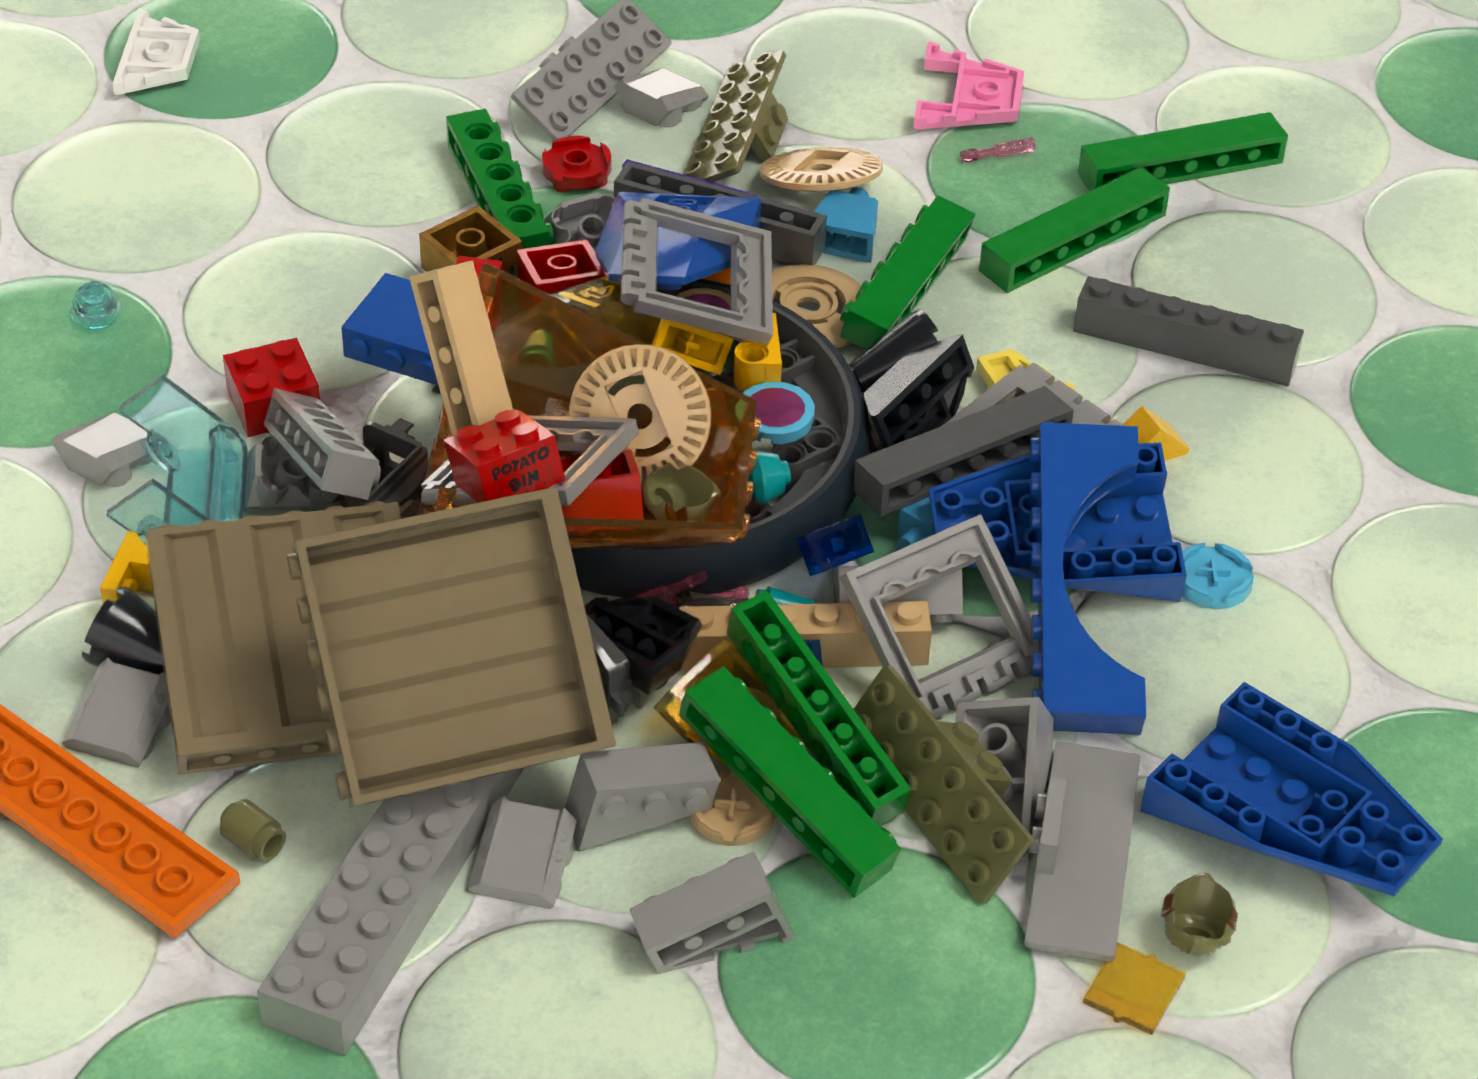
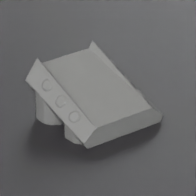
M664 68L622 78L614 86L625 111L654 126H676L681 122L682 112L697 110L702 106V102L709 97L701 85Z
M593 193L564 201L544 219V222L551 224L557 244L588 239L596 253L597 244L616 198L608 194L600 195L599 193Z
M115 412L59 433L51 440L68 470L99 486L106 485L110 487L125 485L132 478V467L151 463L157 458L158 451L166 446L156 433Z
M274 436L263 437L260 444H256L248 453L244 470L245 499L243 510L291 507L310 508L309 484L311 483V478Z
M107 657L98 666L63 739V745L69 749L138 768L142 760L148 758L153 750L152 738L155 732L168 727L171 722L164 673L161 672L158 675L113 663Z
M503 795L491 805L467 889L473 894L548 909L553 908L562 888L561 879L564 868L570 864L573 857V835L577 820L565 807L561 810L510 801Z

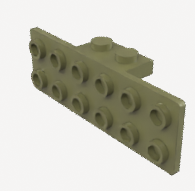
M784 50L774 53H762L754 60L746 63L737 62L726 70L722 84L718 89L716 98L709 110L708 117L701 129L683 175L709 182H715L736 175L741 171L750 146L761 163L774 156L788 121L785 108L777 102L772 94L786 58Z
M885 665L854 707V711L910 786L911 792L905 811L978 903H988L1033 843L1031 834L999 797V795L1005 794L1013 781L1002 769L1003 764L999 758L988 752L979 742V735L971 726L964 722L937 721L892 666Z

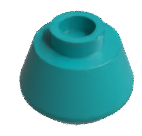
M753 450L745 457L744 475L752 501L765 505L785 492V485L791 484L788 462L786 460L781 461L777 454Z

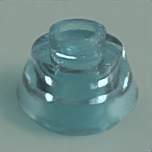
M91 281L77 289L70 313L72 319L82 327L102 329L110 326L118 319L122 312V305L108 285Z

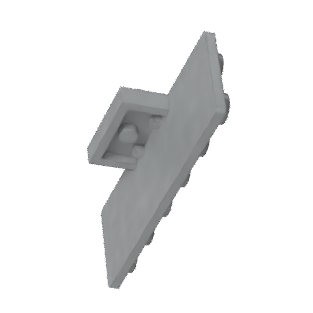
M620 0L576 39L573 36L569 37L558 49L560 53L557 55L554 52L549 54L539 65L541 69L516 89L511 95V99L553 141L570 136L617 94L614 86L622 78L638 75L671 45V41L631 0Z
M1062 741L1055 743L1048 794L1039 793L1035 819L1043 820V826H1033V843L1030 845L1029 851L1030 853L1038 854L1025 934V947L1107 962L1114 961L1141 758L1139 754Z

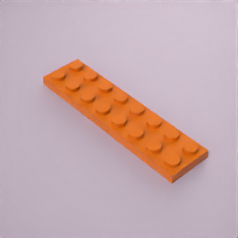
M0 704V812L174 939L240 884L238 871Z

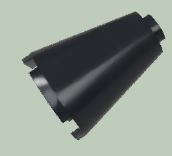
M918 309L910 312L848 364L857 379L862 394L905 354L938 342L933 334L938 329L924 311Z
M127 587L118 588L115 592L121 594V596L115 602L107 599L95 616L84 641L91 645L90 654L82 652V658L85 662L94 666H99L108 657L113 663L158 675L161 672L164 673L155 609L133 590Z

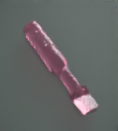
M1031 137L998 143L993 147L985 149H968L961 151L959 155L962 163L973 162L983 157H1003L1035 151L1036 143L1034 138Z
M706 571L686 576L685 579L669 586L661 585L634 597H656L665 602L669 600L671 595L688 588L692 589L694 586L707 581L708 575Z

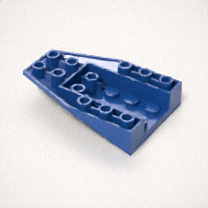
M618 192L597 244L596 258L608 281L620 282L621 286L624 204L627 201L634 200L640 202L642 197L761 229V198ZM658 227L657 284L659 289H680L681 285H686L731 268V245Z
M1161 442L1138 444L1139 462L1134 481L1117 488L1093 504L1073 528L1063 551L1064 581L1066 588L1180 602L1187 574L1181 543L1172 542L1163 495L1167 470ZM1030 454L929 488L934 534L981 514L1010 575L1028 580L1038 578V567H1031L1030 564L1032 542H1038L1037 531H1030L1031 508L1037 507V496H1030L1031 472H1037V462H1030ZM976 562L968 566L978 569Z
M1243 682L1220 705L1216 728L1184 760L1171 753L1147 777L1140 812L1254 852L1394 897L1437 850L1443 840L1352 745L1246 682Z

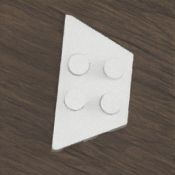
M139 8L112 83L114 94L120 95L188 80L200 42L199 29L178 24L175 20L167 17L162 18L161 22L149 17L148 10Z

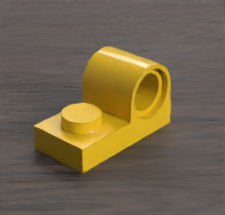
M773 313V335L768 345L745 340L735 347L733 382L741 391H745L760 383L781 382L782 361L776 313Z

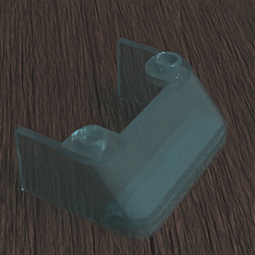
M161 375L119 406L118 412L147 432V454L152 462L168 471L166 488L152 478L109 508L106 513L107 517L125 530L136 532L145 545L146 530L156 529L161 525L183 526L199 524L205 520H217L220 522L243 518L248 449L245 440L236 429L165 375Z

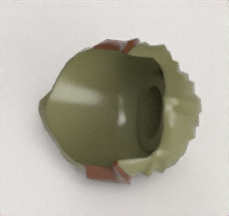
M668 463L662 468H658L655 472H651L645 481L641 483L644 511L654 521L663 525L673 526L674 528L686 527L704 518L712 508L715 500L721 495L719 488L700 470L689 465L678 470L671 463Z
M1204 872L1193 875L1176 884L1164 898L1161 917L1165 918V933L1172 945L1180 948L1181 952H1186V954L1194 957H1201L1202 955L1215 953L1217 949H1221V946L1231 943V935L1236 931L1238 913L1230 893L1214 881L1209 873Z

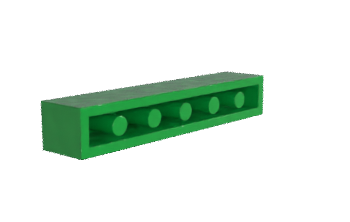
M1266 112L1082 145L1078 175L1088 190L1091 191L1140 167H1143L1167 185L1281 164L1284 160L1288 134L1272 113Z
M1143 167L1137 168L982 242L979 272L1006 293H1009L1166 216L1170 187Z
M939 195L936 196L930 206L923 205L916 217L915 225L909 223L904 230L900 240L901 243H893L887 254L886 262L880 261L872 273L871 281L865 280L857 292L856 301L849 300L840 316V320L844 321L840 337L866 350L910 312H913L966 241L975 213Z
M722 666L685 691L678 715L853 898L892 870L901 850L894 836L887 829L881 828L867 814L863 804L857 798L851 797L837 783L833 773L828 768L821 766L807 752L803 742L799 738L792 736L778 722L771 709L759 703L740 678L734 677Z

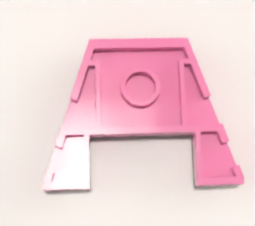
M928 42L924 70L958 74L953 104L917 100L913 129L921 130L1018 121L1024 78L1023 70L988 59H984L983 63L967 59L966 52L955 49L953 54L941 51L940 44Z

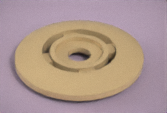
M816 147L788 151L767 159L760 167L761 177L767 183L785 189L808 192L835 191L856 187L876 179L883 171V163L878 156L863 150L842 147Z
M798 264L772 270V300L779 302V304L810 322L829 339L836 349L851 343L840 337L844 321L840 320L841 314L837 313L838 301H842L843 309L849 300L855 302L857 292L861 286L860 283L845 273L825 266ZM801 302H814L819 306V309L807 312L801 310L798 304Z
M641 344L613 349L592 362L582 373L575 385L569 405V417L628 418V413L632 406L644 404L652 412V421L648 427L638 429L639 434L625 448V450L631 449L640 473L641 483L645 481L651 472H655L658 468H662L668 463H671L678 470L686 465L691 467L704 450L711 428L709 396L701 378L693 367L683 358L669 350ZM644 376V383L626 386L618 391L615 396L609 393L613 386L627 377ZM666 437L670 438L671 443L661 452L652 456H635L637 449L650 448L661 443Z

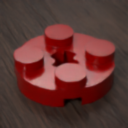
M567 136L552 142V148L548 151L545 148L542 153L543 174L547 180L553 183V188L558 192H569L572 189L591 187L602 188L608 183V176L612 170V155L609 148L602 142H600L599 147L591 144V138Z

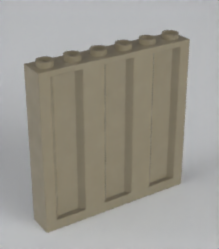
M557 487L296 540L292 546L293 553L286 554L290 577L292 580L299 579L303 597L296 598L301 624L309 623L313 640L306 642L311 668L319 667L322 684L316 685L321 712L329 711L332 728L325 730L331 756L339 755L342 772L335 774L338 793L341 800H349L350 808L617 746Z
M374 501L364 506L346 508L331 506L324 510L310 512L292 510L282 515L265 517L248 515L238 520L220 522L217 520H205L199 524L183 526L166 524L156 529L146 530L147 557L179 775L330 755L325 730L332 728L329 711L321 712L316 685L322 684L319 667L311 668L306 642L313 640L309 623L301 624L296 598L303 597L300 580H292L290 577L286 554L293 553L292 546L296 540L401 519L398 502L385 503Z

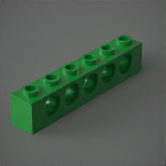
M486 108L446 116L447 144L477 205L522 241V249L554 244L555 238L550 223L544 222L542 207L539 202H534L529 182L523 181L519 162L512 160L508 141H502L498 122L492 121Z
M766 590L731 608L726 634L818 763L833 773L837 783L851 797L857 798L863 804L867 814L879 826L904 813L911 792L910 786L770 593Z

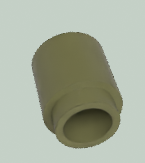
M243 799L230 804L225 808L220 817V834L252 859L269 861L281 851L285 844L286 833L282 830L281 824L250 800Z

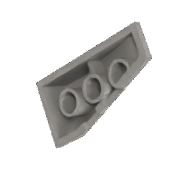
M1039 697L958 702L955 723L964 722L971 726L978 733V740L984 748L1002 762V769L1013 783L1005 794L999 795V797L1032 836L1033 826H1037L1039 820L1035 819L1038 794L1045 791L1051 761L1054 718ZM1030 847L1019 861H1030L1032 854L1029 852Z

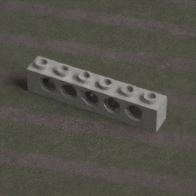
M274 388L264 421V426L321 490L368 500L371 488H376L380 479L381 468L379 460L318 398Z

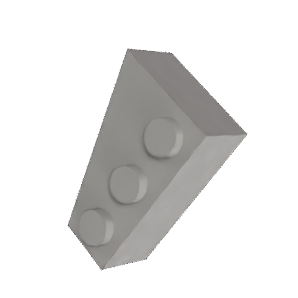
M695 742L615 749L580 754L565 804V808L577 820L573 839L578 852L692 816L694 812L701 811L702 813L710 810L720 778L704 743Z
M754 851L745 856L733 858L725 865L706 874L692 877L684 884L667 892L651 896L643 903L629 909L645 952L658 974L713 961L714 952L739 947L741 953L755 950L754 942L777 936L780 937L782 943L795 940L780 902Z

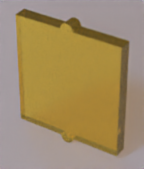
M1117 942L1114 961L1105 962L1084 996L1083 1003L1112 1016L1113 1021L1116 1023L1122 1021L1153 1035L1185 980L1186 973L1156 960V956L1153 954L1147 956Z

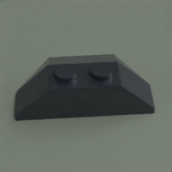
M954 335L905 354L863 393L883 449L941 427L956 415L965 392L966 380L971 378L975 368L963 335Z
M595 597L584 606L586 614L628 658L632 685L647 695L665 686L668 680L681 670L703 626L700 619L656 597H623L611 601L607 597Z

